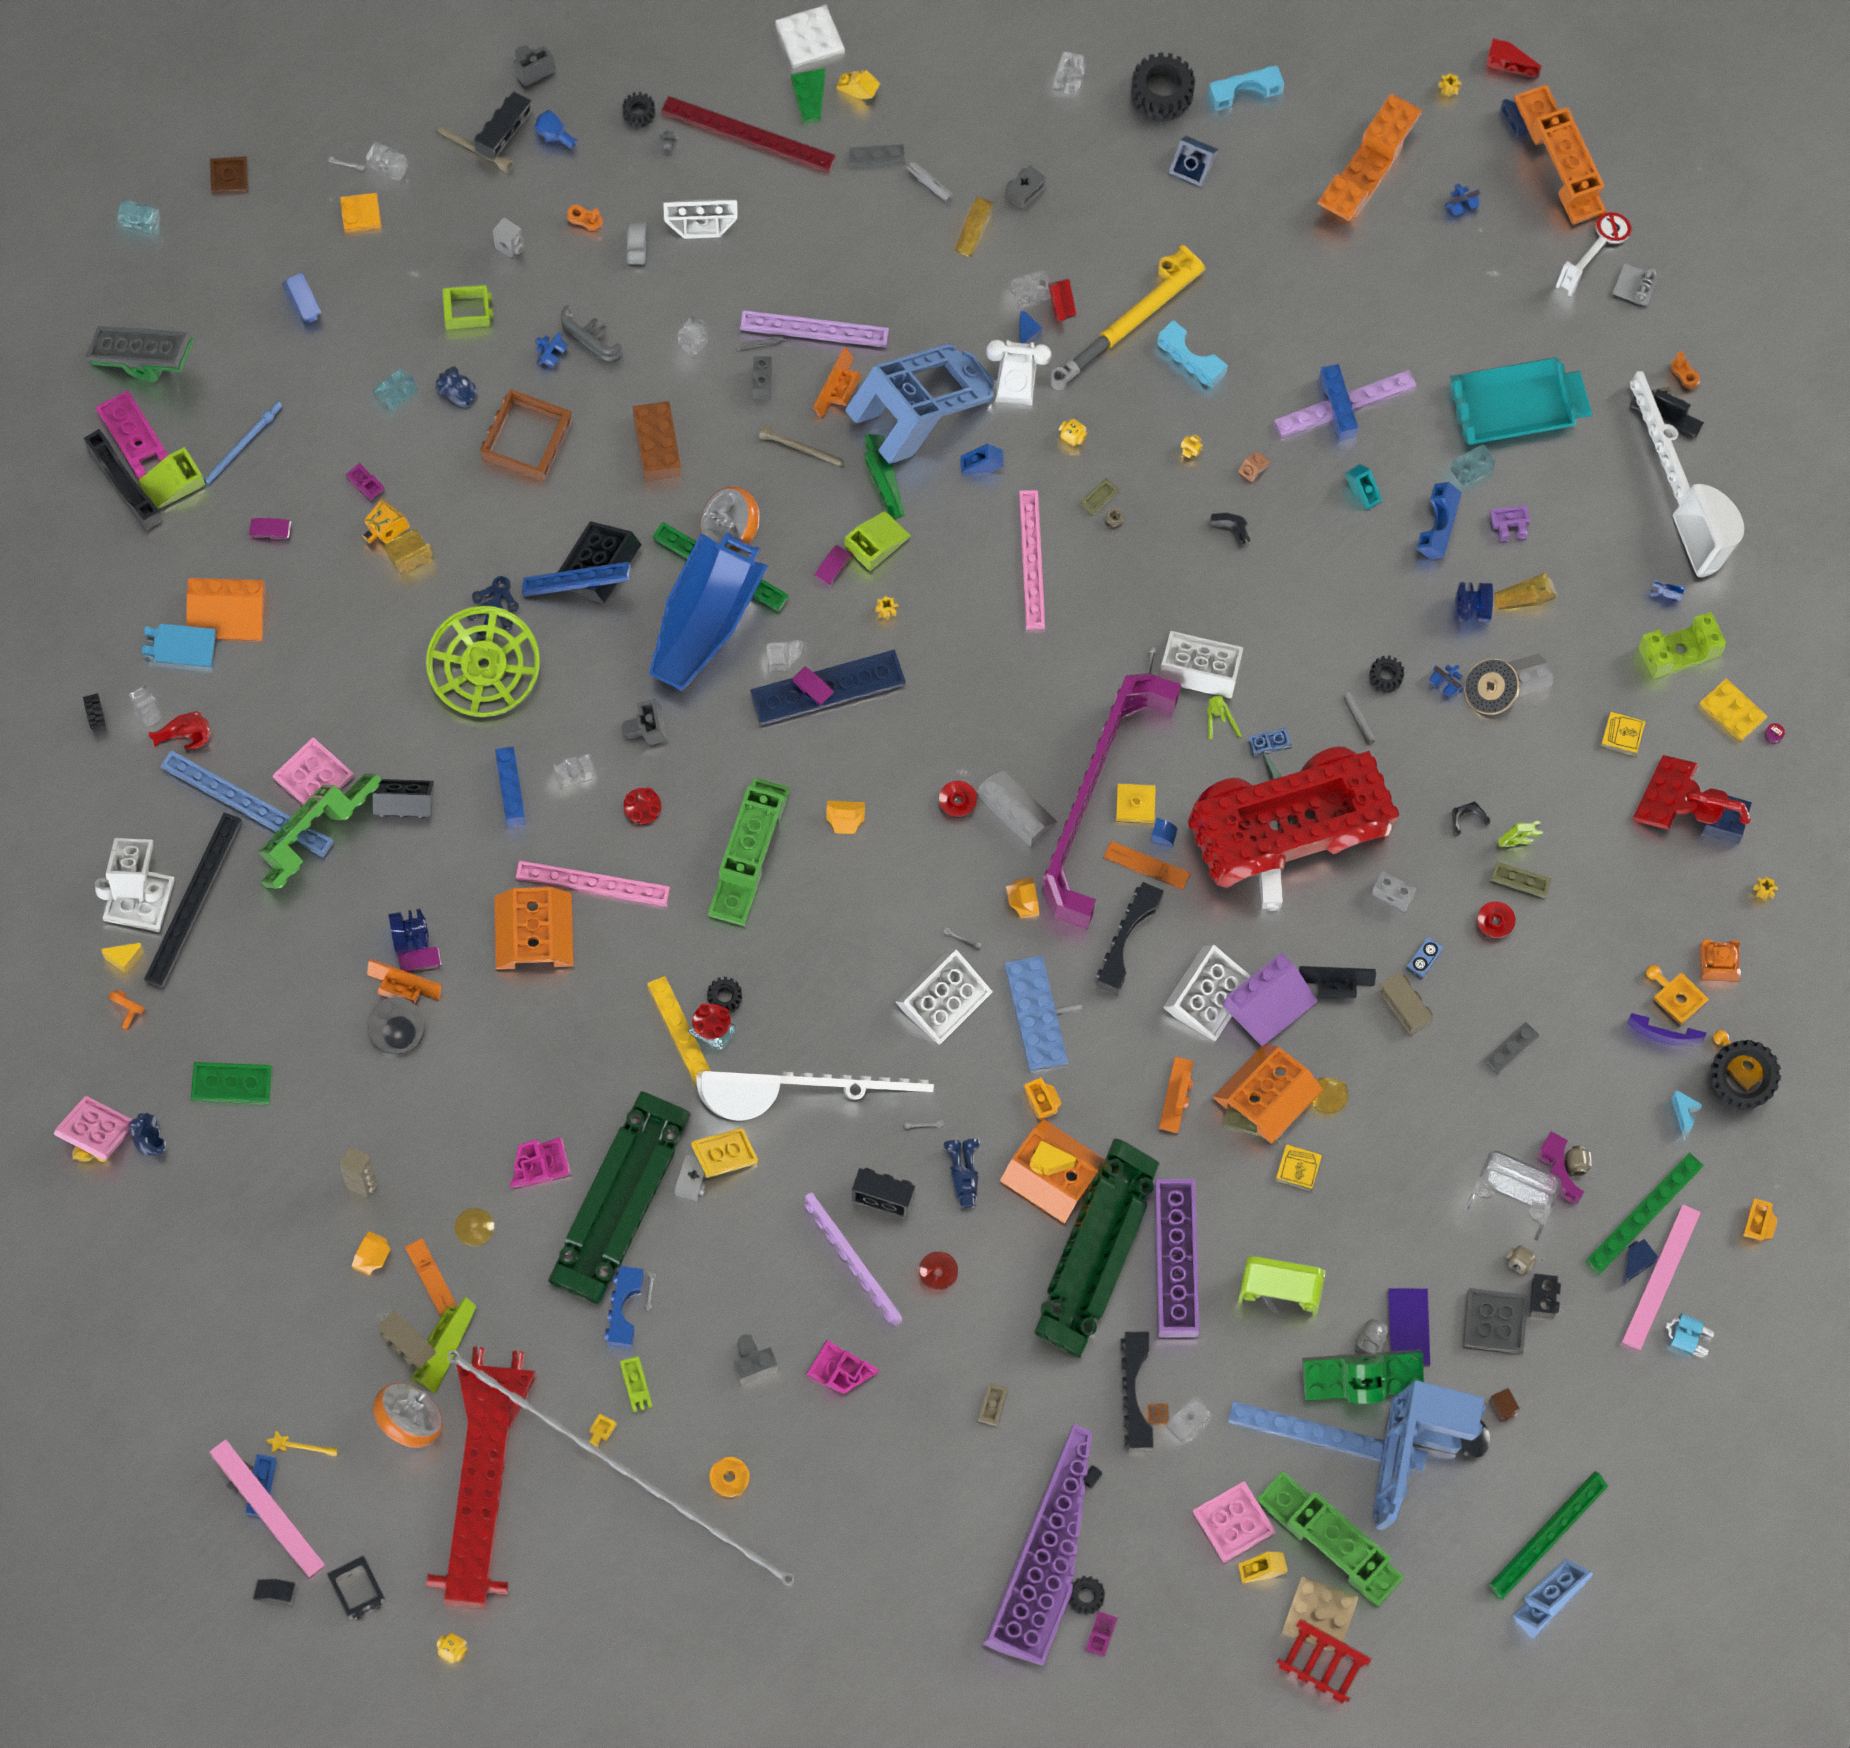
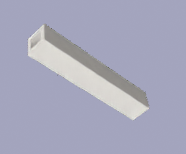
M1277 821L1270 822V827L1273 830H1278ZM1280 869L1259 873L1262 909H1267L1268 911L1278 910L1283 902Z

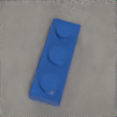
M256 1454L253 1474L270 1495L276 1458ZM247 1502L245 1515L259 1517Z

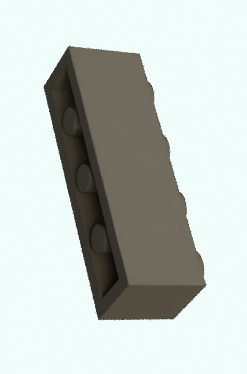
M348 1147L340 1162L346 1188L368 1197L370 1193L375 1191L377 1186L371 1158L369 1155Z

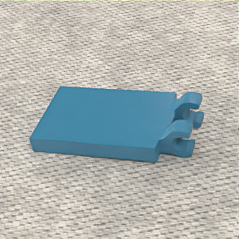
M160 623L158 629L152 627L144 628L145 637H154L153 647L142 645L141 653L143 655L155 656V662L212 668L216 629Z

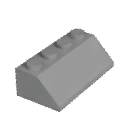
M1005 771L991 775L977 788V797L1029 847L1034 845L1058 822Z

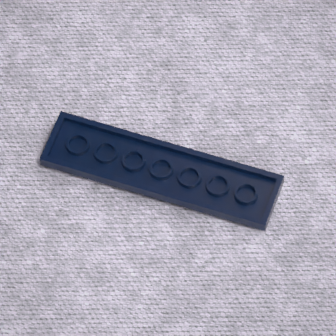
M894 649L815 671L814 673L834 691L820 706L807 692L804 693L791 680L792 678L750 689V693L762 726L906 686V681Z

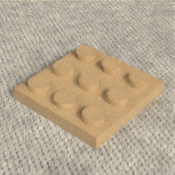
M1301 1576L1281 1634L1296 1639L1300 1629L1296 1625L1301 1618L1344 1642L1359 1597ZM1310 1635L1306 1637L1304 1642L1316 1646L1317 1638ZM1328 1645L1327 1648L1324 1647V1650L1335 1653L1334 1647Z

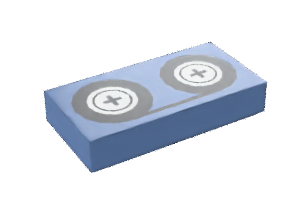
M1427 937L1406 969L1423 979L1444 947Z

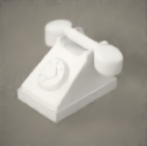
M1001 340L991 341L987 346V357L991 361L1000 360L995 401L1032 405L1036 364L1045 365L1050 362V349L1043 344L1034 347L1033 342L1023 344L1006 340L1004 344Z
M114 838L106 870V878H99L95 881L96 895L100 899H114V901H117V898H138L140 902L143 899L148 902H154L163 896V885L161 883H151L146 886L153 840Z

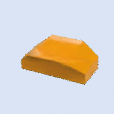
M827 800L826 820L830 822L834 833L855 834L859 825L865 819V802Z
M1033 877L1014 880L1011 885L1006 887L1009 906L1018 911L1020 918L1039 915L1038 899Z
M1042 1077L1024 1084L1028 1101L1040 1121L1058 1113V1108L1062 1105V1102L1054 1086L1044 1083Z
M1756 1198L1753 1199L1743 1236L1760 1241L1773 1238L1778 1220L1772 1211L1773 1203Z
M369 1231L355 1254L352 1268L371 1275L374 1269L382 1267L391 1250V1247L387 1244V1239Z

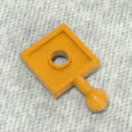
M1653 964L1647 967V977L1651 980H1657L1664 987L1653 999L1680 1026L1708 1002L1709 999L1682 972L1669 982L1661 975L1659 966ZM1683 995L1686 998V1002L1679 1003L1676 1000V996Z
M1718 1030L1714 1033L1713 1039L1716 1044L1724 1045L1725 1047L1731 1043L1729 1035L1725 1030ZM1737 1056L1727 1067V1072L1746 1092L1763 1079L1761 1065L1750 1056ZM1743 1062H1751L1753 1068L1750 1070L1745 1069Z

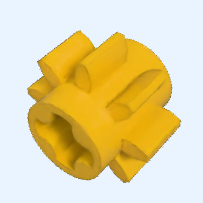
M1451 73L1447 76L1442 75L1441 81L1438 84V87L1442 88L1441 94L1444 93L1449 97L1454 93L1458 94V90L1461 88V82H1457L1459 76L1452 75Z
M1195 434L1191 437L1186 436L1180 446L1183 449L1182 454L1188 458L1193 455L1197 457L1204 446L1200 442L1201 438Z
M885 595L883 599H877L878 605L875 606V611H880L879 618L884 617L889 620V617L892 615L896 616L898 604H894V597L889 598Z
M1768 876L1763 880L1758 878L1757 884L1753 887V890L1757 891L1756 897H1761L1764 901L1768 897L1773 899L1775 896L1774 892L1778 890V887L1774 884L1775 879L1771 880Z

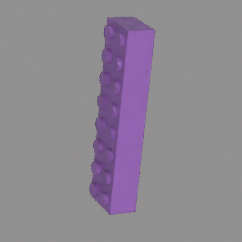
M1156 1179L1154 1191L1158 1338H1198L1199 1300L1195 1179Z

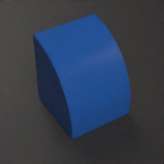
M1156 818L1151 842L1173 847L1178 831L1177 827L1166 820Z

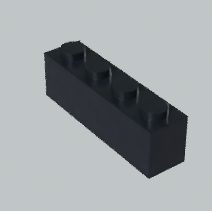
M514 91L509 97L507 96L501 108L494 112L493 118L485 123L482 132L475 136V152L494 161L531 114L532 100Z

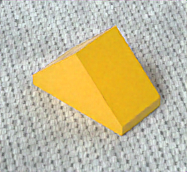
M141 943L103 948L102 953L105 960L127 974L143 954Z

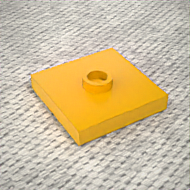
M1117 784L1116 821L1154 823L1156 785Z

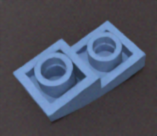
M1286 728L1268 734L1265 731L1248 737L1254 755L1272 753L1292 747Z

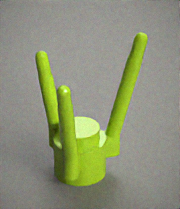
M1215 696L1209 699V707H1207L1209 739H1212L1213 733L1212 713L1215 716L1220 715L1223 722H1226L1224 715L1226 713L1235 732L1241 738L1242 734L1228 709L1227 703H1224L1223 697Z

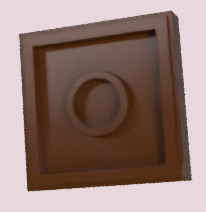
M246 156L210 159L212 194L248 192Z

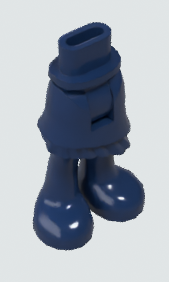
M967 1139L962 1142L965 1168L962 1167L961 1141L949 1140L944 1142L945 1150L952 1157L953 1166L949 1168L952 1171L951 1176L955 1191L959 1195L957 1200H960L961 1208L976 1207L979 1176L978 1172L975 1171L974 1152L980 1147V1139Z

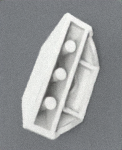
M684 200L664 203V221L683 238L721 237L738 219L737 200Z

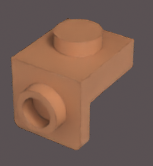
M1256 451L1245 458L1238 472L1250 482H1253L1260 472L1268 468L1271 462L1263 454Z

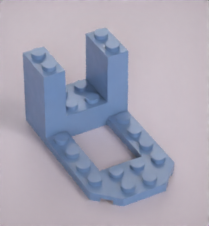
M945 344L874 365L845 411L855 423L881 416L886 408L890 410L898 422L878 451L891 464L915 456L940 417L990 402L993 398L992 387L994 379L972 353L968 351L960 352L956 350V346ZM945 366L963 389L932 398L914 374Z
M1415 1380L1392 1398L1373 1507V1518L1377 1519L1374 1523L1376 1529L1384 1530L1398 1518L1400 1505L1408 1491L1406 1479L1409 1478L1411 1473L1409 1461L1414 1454L1412 1444L1452 1454L1456 1453L1463 1447L1460 1438L1472 1441L1481 1434L1482 1424H1480V1420L1485 1412L1483 1397Z

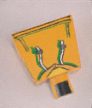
M381 499L365 518L364 522L369 530L362 536L369 544L376 538H379L383 543H388L409 529L410 525L404 515L387 501Z

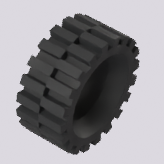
M1160 52L1158 57L1151 54L1149 55V60L1143 58L1141 65H1136L1132 75L1131 99L1132 102L1135 101L1134 106L1136 109L1141 107L1140 113L1142 115L1148 113V118L1152 120L1156 116L1158 117L1157 121H1162L1163 117H1167V121H1170L1173 115L1178 118L1181 116V111L1185 113L1188 110L1194 95L1195 76H1193V69H1188L1189 64L1187 61L1181 63V57L1177 56L1174 59L1172 53H1168V57L1163 56V52ZM1166 74L1174 77L1179 82L1180 88L1171 95L1162 96L1153 93L1148 88L1146 82L1153 75Z
M1740 1040L1723 1047L1715 1055L1714 1061L1710 1066L1711 1073L1709 1074L1712 1080L1711 1086L1715 1089L1718 1098L1724 1100L1723 1102L1727 1105L1730 1104L1732 1107L1743 1109L1763 1105L1767 1100L1771 1099L1774 1096V1092L1778 1090V1083L1781 1080V1075L1779 1074L1781 1067L1776 1061L1778 1060L1776 1055L1771 1053L1772 1050L1763 1046L1762 1043L1754 1042L1753 1040ZM1737 1056H1750L1756 1059L1762 1067V1083L1752 1093H1739L1727 1081V1067Z

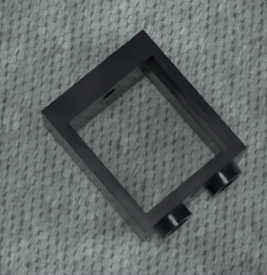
M364 1555L327 1573L349 1621L352 1619L354 1621L359 1620L365 1616L364 1613L370 1610L377 1611L386 1603ZM365 1570L377 1596L350 1609L337 1583Z

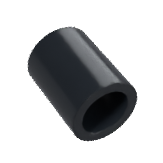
M1091 1465L1087 1475L1083 1478L1085 1485L1093 1488L1103 1473L1097 1467Z

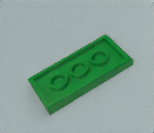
M194 1062L191 1101L270 1104L273 1067L272 1065Z

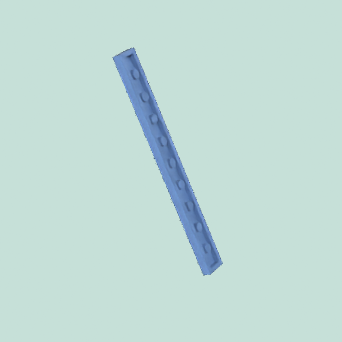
M172 750L161 764V768L275 832L291 818V816ZM308 827L305 831L302 830L297 835L298 839L295 841V843L324 858L334 843L331 838L311 827Z
M1233 1401L1228 1422L1382 1461L1385 1440ZM1414 1448L1413 1457L1409 1461V1466H1411L1412 1470L1423 1471L1427 1451Z

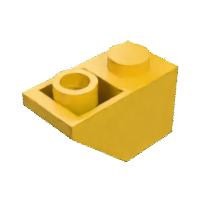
M867 70L843 73L839 78L836 88L859 99L873 98L880 83Z

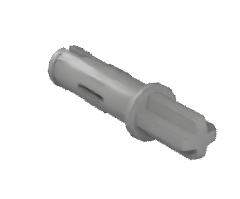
M913 161L908 165L907 169L918 178L919 182L924 183L945 203L951 200L953 194L934 179L928 170L925 171Z

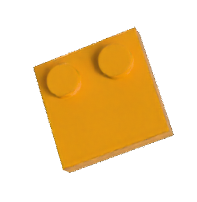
M377 193L340 197L345 233L381 228Z

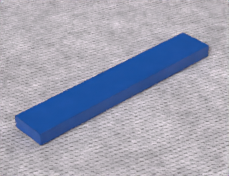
M629 562L524 577L522 594L525 597L629 581L631 565Z

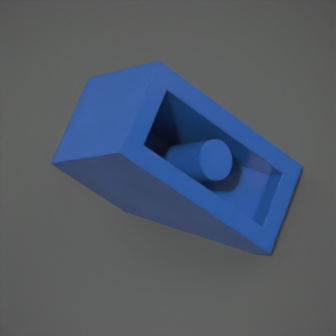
M988 443L961 455V472L964 474L991 473L1004 467L1003 450Z

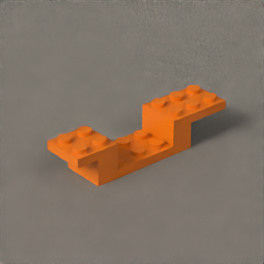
M1547 84L1515 95L1514 100L1535 145L1545 144L1563 182L1558 195L1572 225L1606 213L1604 204L1599 196L1605 185L1569 108L1566 107L1559 110Z
M1391 93L1364 132L1361 146L1341 176L1339 174L1335 175L1319 199L1318 204L1348 221L1352 217L1357 218L1400 154L1403 141L1422 114V109Z

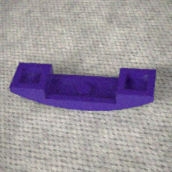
M1634 1013L1630 1014L1627 1022L1633 1029L1645 1037L1668 1045L1690 1046L1703 1043L1707 1034L1706 1032L1687 1028L1686 1033L1682 1034L1648 1025L1649 1017Z

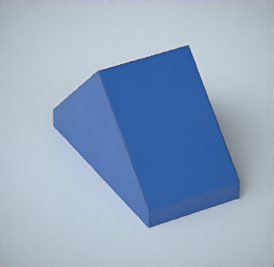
M1020 311V343H1034L1042 336V326L1025 311Z

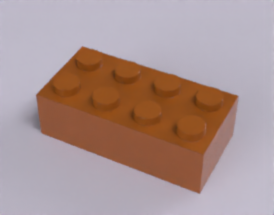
M665 401L633 406V417L644 481L649 482L682 477L670 402Z

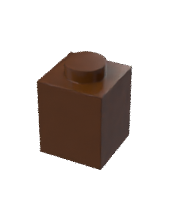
M1509 1388L1492 1395L1489 1399V1403L1500 1422L1503 1420L1508 1422L1517 1417L1516 1414L1520 1408Z

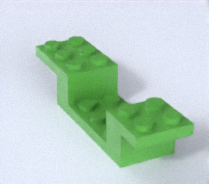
M365 773L345 794L336 785L323 784L258 851L273 868L260 881L263 886L275 889L281 888L287 883V878L301 868L300 864L303 860L288 844L291 845L298 839L297 835L311 825L310 821L314 817H318L324 812L330 819L347 820L353 814L352 810L356 806L362 805L366 800L365 797L379 787L378 783L382 779L377 774Z
M755 777L751 786L748 785L719 869V882L708 911V916L745 927L762 877V865L775 826L780 823L790 793V787Z
M1282 1471L1256 1499L1261 1507L1300 1541L1306 1537L1349 1575L1347 1582L1377 1608L1405 1578L1389 1564L1392 1557L1316 1491L1310 1495L1285 1472Z

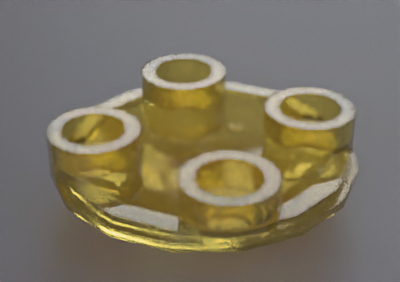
M1319 1078L1317 1082L1323 1091L1312 1102V1105L1324 1114L1340 1112L1348 1102L1349 1093L1346 1084L1336 1078Z

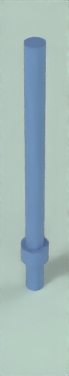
M277 401L269 411L266 410L254 427L203 479L207 485L214 480L267 423L274 419V415L283 407L280 402Z

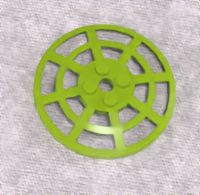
M477 606L455 613L440 625L430 641L427 650L426 667L435 693L446 705L465 715L490 717L515 708L528 696L539 674L540 655L534 635L520 618L501 608ZM474 614H489L488 625H478L465 630L459 622L462 618ZM497 615L511 620L523 632L514 638L507 631L495 627ZM453 625L458 635L450 643L446 653L436 651L435 648L439 639ZM487 631L485 641L474 643L469 637L470 634ZM494 633L503 636L509 643L500 648L497 644L493 643ZM527 638L531 642L534 652V667L523 666V654L519 644ZM463 640L468 647L463 655H452L457 644ZM515 649L517 654L518 666L507 664L505 655ZM433 658L444 660L445 674L449 682L441 687L437 685L434 677ZM482 659H487L489 665L486 668L479 667V662ZM450 662L461 664L463 674L453 679L451 674ZM505 672L516 673L513 681L505 688L500 681ZM522 674L532 675L527 689L515 701L509 692L518 684ZM467 680L476 685L474 695L465 692L459 685ZM494 684L499 691L498 694L492 696H482L484 686ZM454 689L462 697L472 700L470 710L455 705L444 694ZM503 697L508 703V706L496 711L478 712L480 702H490Z

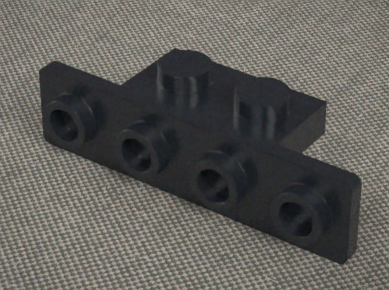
M1657 389L1654 400L1663 422L1693 437H1697L1704 422L1688 415L1691 404L1670 395L1666 391ZM1634 396L1630 407L1641 412Z
M1299 966V973L1306 983H1317L1318 997L1356 998V985H1375L1376 969Z

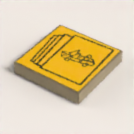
M1610 711L1600 747L1637 757L1646 721Z
M1286 1143L1275 1181L1312 1192L1323 1154Z

